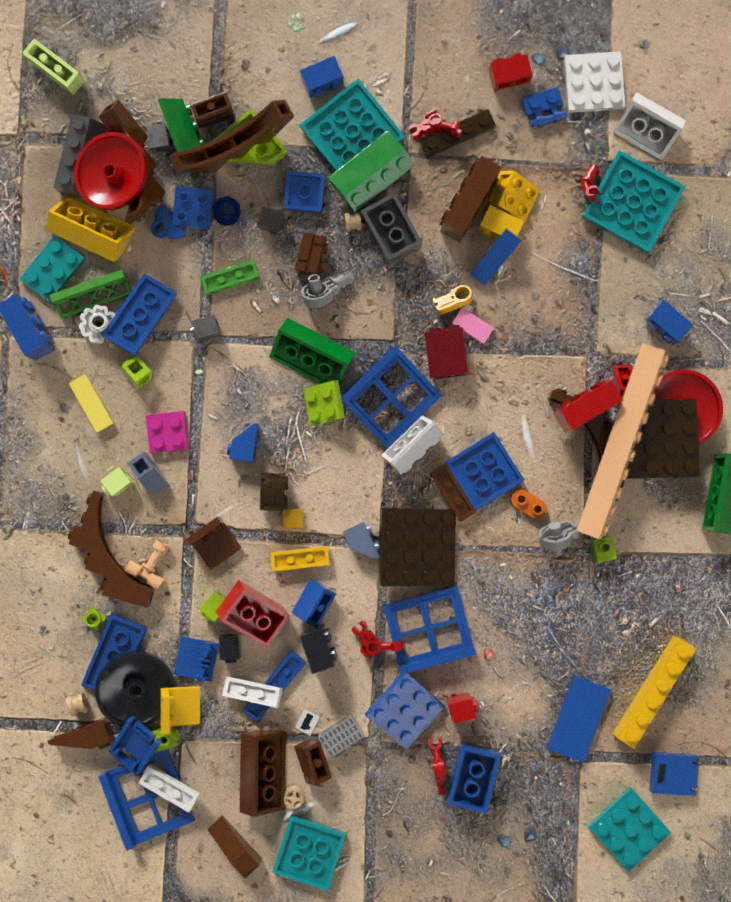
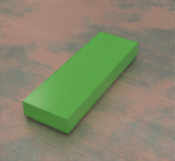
M251 260L201 276L200 279L205 295L208 296L258 280L260 276L255 261Z

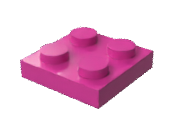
M185 411L146 415L149 451L151 454L189 449Z

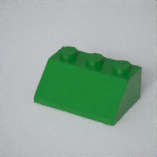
M158 99L177 151H185L204 145L203 139H198L197 133L200 131L196 121H191L190 116L193 113L190 105H185L183 99Z

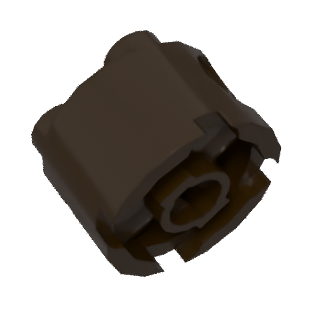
M261 472L260 511H283V509H287L288 497L284 495V490H288L289 478L285 476V473Z

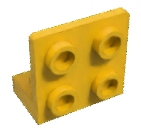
M514 170L501 171L485 205L487 207L491 205L495 208L503 209L508 214L525 223L540 189Z
M199 686L161 688L160 725L162 735L170 734V727L200 724Z

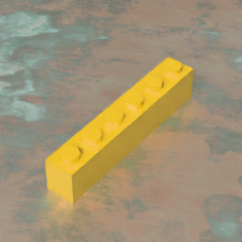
M674 635L672 636L613 731V734L618 739L635 749L696 648Z

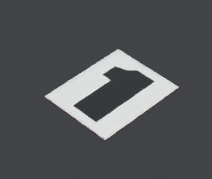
M304 709L295 728L311 735L320 717Z

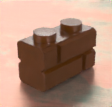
M226 91L219 93L217 96L214 95L190 104L199 129L235 116Z
M306 232L303 234L295 267L296 273L308 276L323 273L325 262H322L323 255H327L329 249L326 237Z
M308 739L294 746L306 784L317 786L332 778L320 740Z

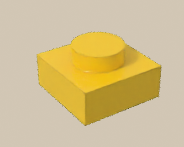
M302 509L283 510L284 529L303 528Z

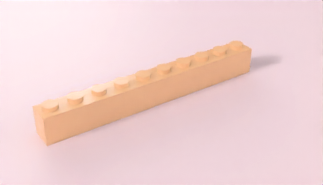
M646 344L641 345L623 397L624 401L621 402L577 528L578 532L601 539L608 533L610 525H607L609 517L612 518L614 516L616 507L613 505L615 500L620 498L623 490L620 487L622 480H626L629 469L626 468L629 461L632 462L636 451L633 449L635 443L640 442L642 432H640L641 426L646 424L649 413H646L648 406H652L656 394H653L655 386L659 387L662 380V375H660L661 369L666 367L669 356H666V350Z

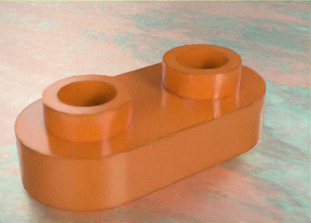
M516 490L512 493L510 500L515 508L534 519H540L545 516L547 506L543 501L525 490ZM520 495L524 497V502L522 503L518 501ZM537 505L541 508L539 513L534 511Z

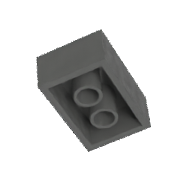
M395 192L361 210V218L388 266L422 247V241Z

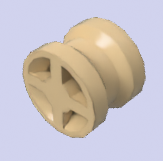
M360 211L354 214L345 213L346 232H350L352 229L362 231Z
M84 693L79 694L75 698L72 696L67 698V708L71 716H75L79 712H88V701Z
M297 785L290 786L285 792V805L291 809H296L302 805L304 799L303 789Z

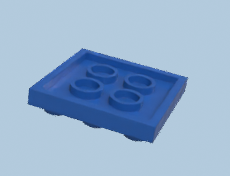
M495 432L490 433L445 462L476 511L524 481V478Z
M404 670L367 710L365 715L407 750L446 706Z

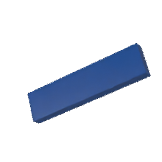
M291 650L264 684L283 688V692L307 661ZM249 702L242 711L258 723L271 706Z

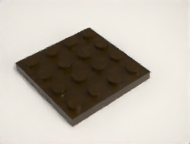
M697 399L654 400L653 405H649L646 412L649 413L646 424L641 426L640 432H642L640 442L635 443L633 449L636 451L632 462L629 461L626 468L629 469L627 479L700 477ZM621 402L617 404V410H618V411H619Z
M380 508L378 586H455L456 515L452 509Z

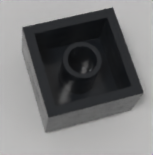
M323 624L318 626V628L315 627L301 632L299 637L311 673L314 674L335 667L338 655L335 647L330 645L332 637L329 629H325Z

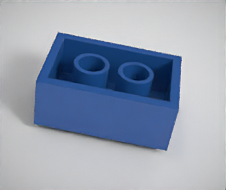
M15 294L0 303V314L24 356L37 361L56 350L53 345L55 341L50 333H46L44 321L35 314L37 310L32 301H28L25 297L22 298Z
M460 741L446 797L448 804L487 814L501 758L498 750Z

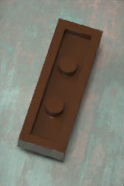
M446 463L429 473L460 522L477 512Z

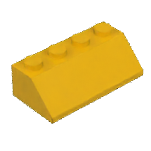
M67 195L48 211L46 230L107 260L115 262L124 253L135 230V226L129 225L123 220Z

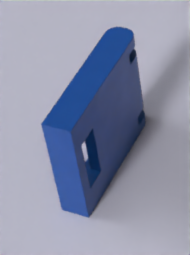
M131 716L108 752L137 777L143 772L162 740L158 738L154 741L156 735L140 721L134 723L136 718ZM125 748L138 760L134 762L123 752V749Z
M652 752L649 791L655 794L696 796L697 791L691 790V788H697L699 764L693 763V760L698 761L699 756L694 754ZM659 764H665L663 783L658 781Z

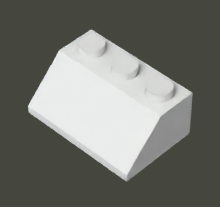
M636 92L613 133L662 160L683 129L686 120Z
M421 416L381 456L401 475L408 472L412 464L416 460L421 459L430 446L438 443L442 433L432 420Z

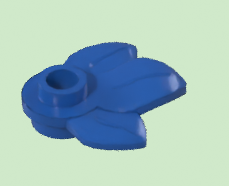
M162 205L156 210L155 221L151 225V232L155 237H167L171 240H178L184 237L186 232L181 226L172 225L173 212H169L166 205ZM160 226L164 227L162 232H158Z

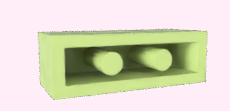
M33 39L23 51V55L33 66L74 96L85 82L78 71L36 39Z

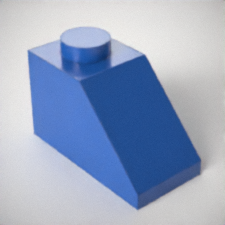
M252 424L232 439V444H228L227 455H230L229 459L254 463L259 424Z

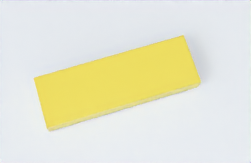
M86 374L68 383L96 433L115 424Z

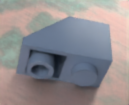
M143 452L127 463L138 480L152 495H155L169 485L148 453Z
M362 522L343 531L351 550L375 559L379 558V545L377 542L373 543L371 539L373 532L369 524L365 525Z

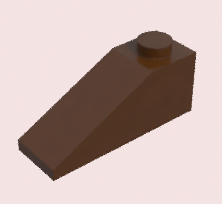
M103 717L54 736L47 742L48 745L85 749L99 747L100 750L110 746V742L115 737L109 720Z
M223 815L208 828V831L232 866L245 879L260 865L262 857Z

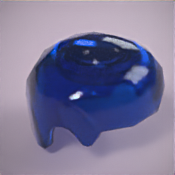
M229 196L221 197L212 207L213 217L218 224L223 226L234 225L241 216V206L235 198Z

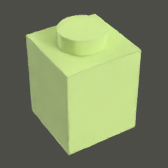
M118 467L101 480L103 484L102 489L108 496L110 494L111 496H118L135 483L123 467Z

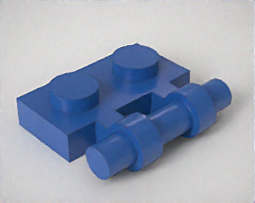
M558 87L528 95L521 99L526 117L534 116L535 118L529 121L530 128H541L547 123L561 122V119L567 118L566 110L561 112L557 110L564 105ZM548 111L551 113V115L544 117L541 115V113Z

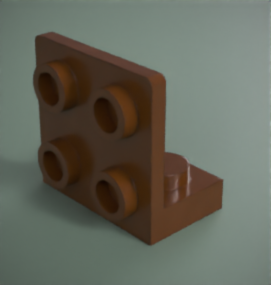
M216 517L185 539L189 546H194L210 570L242 548L221 517Z

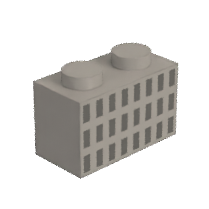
M351 713L319 733L318 738L330 758L334 755L339 757L346 752L345 748L352 745L354 747L362 742L364 732Z

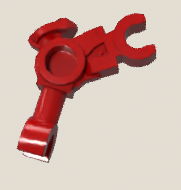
M437 110L426 113L425 120L420 122L419 125L414 124L408 128L414 141L419 140L423 134L426 136L433 131L437 132L442 129L449 131L456 138L462 133V130L458 129L460 123L452 122L451 124L446 122Z
M363 620L359 622L362 627L361 631L356 626L351 628L355 635L360 636L359 641L364 645L361 646L360 651L368 659H371L373 655L383 652V650L401 651L403 649V641L383 642V640L377 639L371 630H367V624Z
M439 738L437 746L432 745L431 739L428 740V747L433 752L434 760L432 762L438 795L446 794L445 766L440 752L443 746L441 738Z

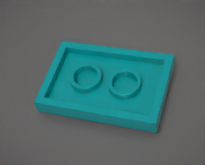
M54 235L19 279L51 303L49 295L61 291L86 258L58 236Z

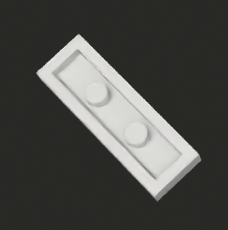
M226 677L222 696L279 708L283 688Z
M151 764L147 766L139 781V784L187 812L191 811L200 794Z

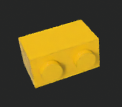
M490 205L478 230L481 231L483 236L488 238L494 237L498 239L506 228L518 236L524 221Z

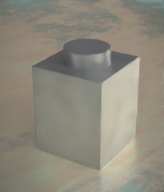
M154 122L150 126H146L149 147L152 153L171 152L169 130L166 124Z
M214 314L192 320L193 326L190 327L193 338L196 337L199 342L221 336L217 318Z

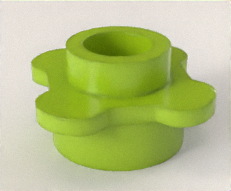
M95 607L89 609V613L83 617L82 621L91 627L92 630H98L100 623L105 621L106 616L100 614Z

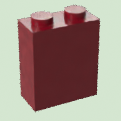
M460 325L448 326L446 330H441V328L429 329L430 332L425 333L430 379L436 380L470 375L465 329L460 327Z

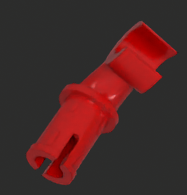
M590 164L585 175L579 180L583 192L591 202L598 201L595 194L602 195L593 183L601 171L595 164Z

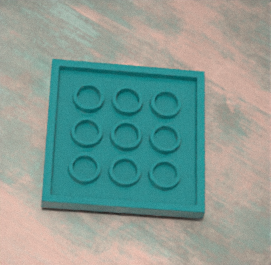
M359 79L355 80L299 124L301 130L335 171L386 131H389L399 143L405 139L402 131Z
M619 150L598 187L602 195L595 194L598 201H590L581 218L648 254L686 186Z

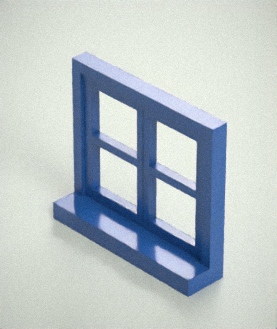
M394 345L341 395V399L375 437L388 448L442 395L401 350ZM397 361L411 377L398 390L392 393L379 378ZM414 380L426 392L427 396L409 412L396 396ZM374 383L388 399L369 416L356 400ZM391 402L403 414L404 418L386 434L373 418Z
M457 585L383 604L392 642L402 641L401 637L426 630L431 648L429 652L406 657L404 646L401 651H395L400 673L404 670L409 673L476 655ZM451 598L456 618L431 625L426 604ZM420 606L425 626L400 633L395 612ZM457 622L462 643L438 649L433 628Z
M169 749L154 753L147 766L161 761L165 773L181 782ZM123 764L103 772L98 777L126 851L133 849L136 844L195 821L192 809L190 812H187L179 807L181 815L162 822L153 800L160 795L153 791L150 792L146 787H144L146 794L126 801L118 777L131 773V771ZM149 801L157 825L138 832L129 808Z

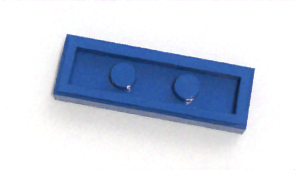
M506 228L470 274L485 286L522 240Z

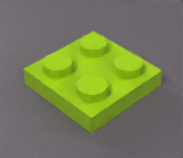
M338 380L303 388L310 426L345 418Z

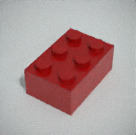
M602 380L590 387L591 392L585 390L573 397L575 401L571 402L569 399L556 407L558 411L553 414L565 433L574 430L624 401L612 380L608 382Z
M239 580L216 610L220 621L265 647L270 645L290 617L283 606Z

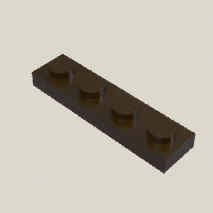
M489 109L459 121L460 127L458 129L462 130V133L458 138L452 136L449 131L444 129L420 138L419 142L426 157H431L495 129L496 124Z

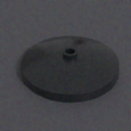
M129 651L117 655L102 668L97 677L95 697L99 710L109 721L122 727L131 716L136 718L134 723L140 721L144 726L149 725L161 718V688L175 687L173 674L169 666L152 653Z

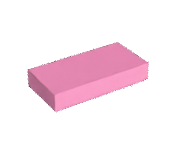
M461 308L452 322V325L463 327L467 335L481 344L485 343L494 327L464 308Z

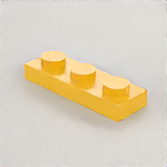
M328 546L270 552L272 572L330 565Z

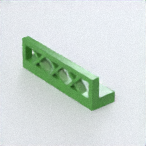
M119 270L49 296L51 302L56 305L60 319L63 320L83 313L86 308L93 309L95 305L103 306L128 297L132 290L126 273L123 270ZM125 283L127 292L121 294L114 292L117 284ZM100 290L109 291L106 299L100 300L96 298ZM81 297H90L89 305H79ZM66 302L74 304L70 312L63 313L61 304Z

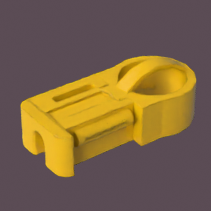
M461 285L450 290L451 293L437 299L434 297L433 303L438 314L443 315L462 306L469 305L473 299L471 289L466 285ZM461 292L469 293V295L462 299L456 298Z

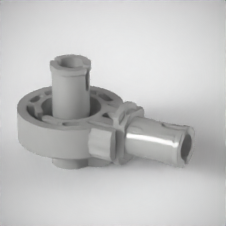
M347 271L336 278L330 276L325 279H320L318 274L310 275L308 277L309 283L301 290L303 301L308 308L324 307L334 299L335 295L340 293V288L354 282L352 274Z
M580 520L576 522H552L539 530L540 545L545 549L551 550V554L554 556L562 555L563 549L570 546L572 540L578 538V533L580 532L577 531Z

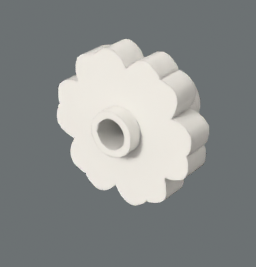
M95 305L93 309L86 308L80 315L82 322L79 324V330L82 336L89 337L91 343L102 344L104 340H107L102 337V333L114 318L115 313L108 312L106 306ZM97 322L102 323V326L96 327L95 324Z

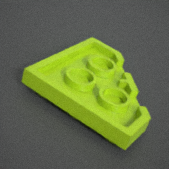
M249 109L214 140L228 134L252 119L256 115L254 111ZM274 137L269 143L254 145L244 157L229 159L227 162L275 165L288 154V151Z

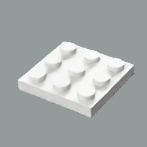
M621 51L564 56L568 113L623 110L625 108Z

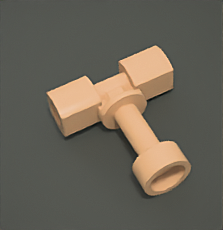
M157 539L153 545L156 549L147 564L143 562L140 565L130 560L124 571L135 577H142L147 580L146 583L158 590L165 579L155 573L156 569L154 566L162 552L166 554L170 546Z

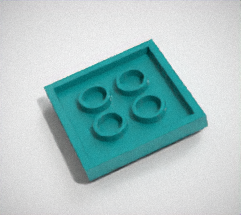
M631 787L623 792L588 825L589 829L628 872L671 833Z
M291 814L272 873L328 891L346 832Z

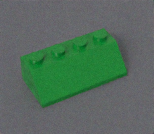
M386 131L327 178L347 208L356 212L411 169L414 163L400 143L389 131Z
M287 318L278 330L269 358L320 384L338 380L340 386L355 352Z
M725 453L714 456L702 530L730 535L731 454Z

